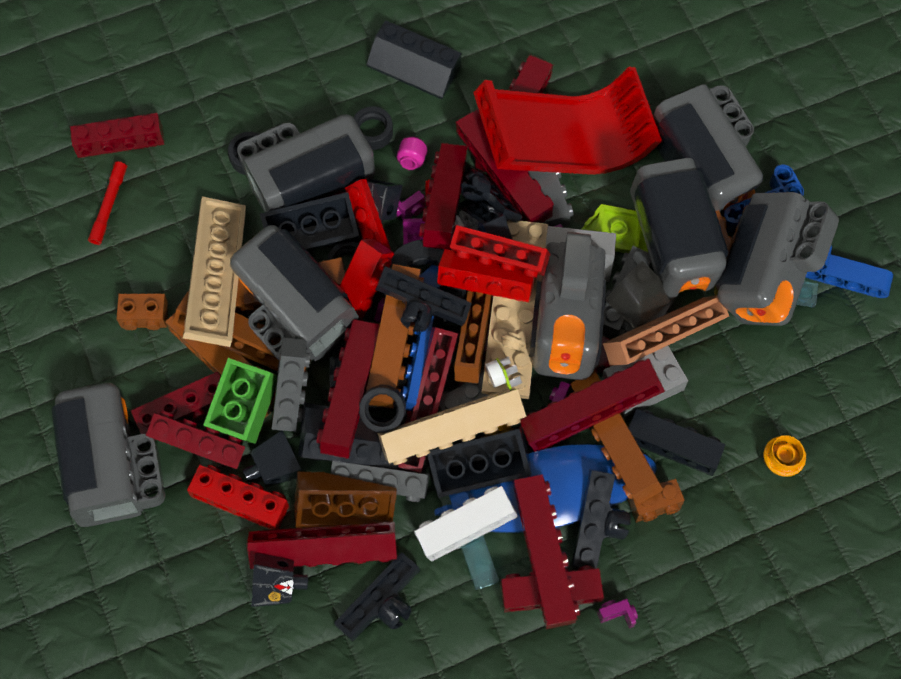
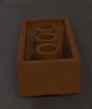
M297 472L294 505L296 528L393 522L397 488L324 472Z

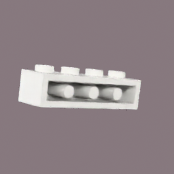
M497 486L491 487L484 492L485 495L477 499L470 498L466 500L462 507L443 512L441 518L422 523L419 526L420 529L416 530L415 533L426 557L430 561H434L517 518L518 515L502 486L499 488Z

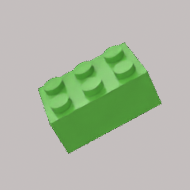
M228 358L203 426L256 444L276 388L277 375Z

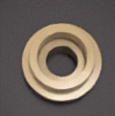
M509 332L508 335H502L503 346L515 351H520L521 346L524 347L525 342L521 341L522 336Z

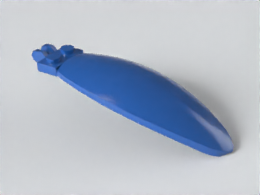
M567 445L528 454L532 476L543 474L544 482L549 481L551 495L548 496L550 505L554 504L557 519H553L555 528L580 521L590 469L614 474L611 468L615 466L613 460L608 461L601 448L605 447L604 445ZM644 454L655 474L657 469L655 462ZM616 475L610 499L611 508L628 499L622 488L626 484L623 478L618 480ZM514 480L449 495L452 505H445L434 511L435 516H441L443 512L449 509L456 510L462 507V504L470 498L477 499L485 495L484 492L491 487L497 486L499 488L502 486L518 517L490 532H523L513 489Z

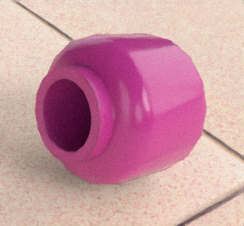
M417 137L404 138L398 149V162L408 170L420 168L425 161L427 145Z

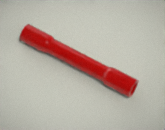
M122 162L114 163L104 199L88 238V241L92 244L101 245L113 204L127 170V165Z

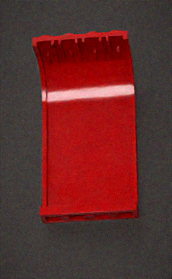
M628 67L607 87L582 96L498 90L494 88L491 80H484L473 92L497 169L604 174L623 169L638 162L662 142L635 67Z

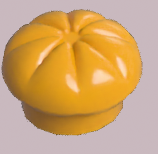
M774 437L764 448L765 464L771 472L778 476L789 477L796 475L805 466V449L795 437Z

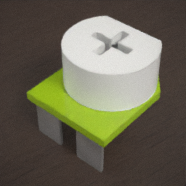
M509 356L500 360L496 358L494 361L485 364L489 379L494 388L506 384L509 390H512V387L522 383L520 376L511 380L508 379L509 375L518 372L516 365L504 368L505 365L511 363Z

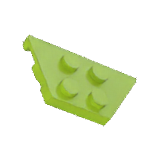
M601 204L581 229L616 233L615 252L630 253L632 246L648 252L635 210Z

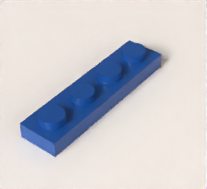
M432 316L430 324L425 331L413 332L417 336L416 341L412 342L409 356H412L411 365L408 364L404 377L408 379L406 387L403 386L401 391L406 402V410L409 411L417 403L434 316Z

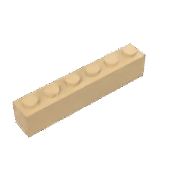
M512 387V390L506 389L399 425L394 430L377 434L386 461L388 463L393 462V465H398L406 462L407 457L428 455L430 449L436 447L445 449L453 446L452 442L460 439L462 442L472 440L476 437L475 434L483 431L484 434L495 432L500 425H516L521 422V418L526 417L518 389Z

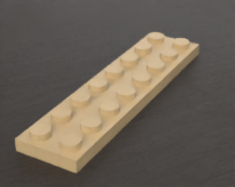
M202 197L183 332L184 339L227 347L231 346L239 277L231 269L230 259L242 247L246 205Z
M507 221L513 240L545 248L548 224ZM538 275L535 278L529 302L516 301L499 296H493L485 364L494 361L496 358L500 360L509 356L511 363L505 365L504 368L506 369L513 365L517 366L518 372L509 375L508 379L511 380L520 376L522 383L513 388L518 389L520 398L529 399L533 357L529 356L533 311L537 281H542V275ZM509 332L522 336L521 341L525 342L524 347L521 346L520 351H515L503 346L502 335H508ZM485 367L482 394L491 395L509 389L506 384L494 388Z

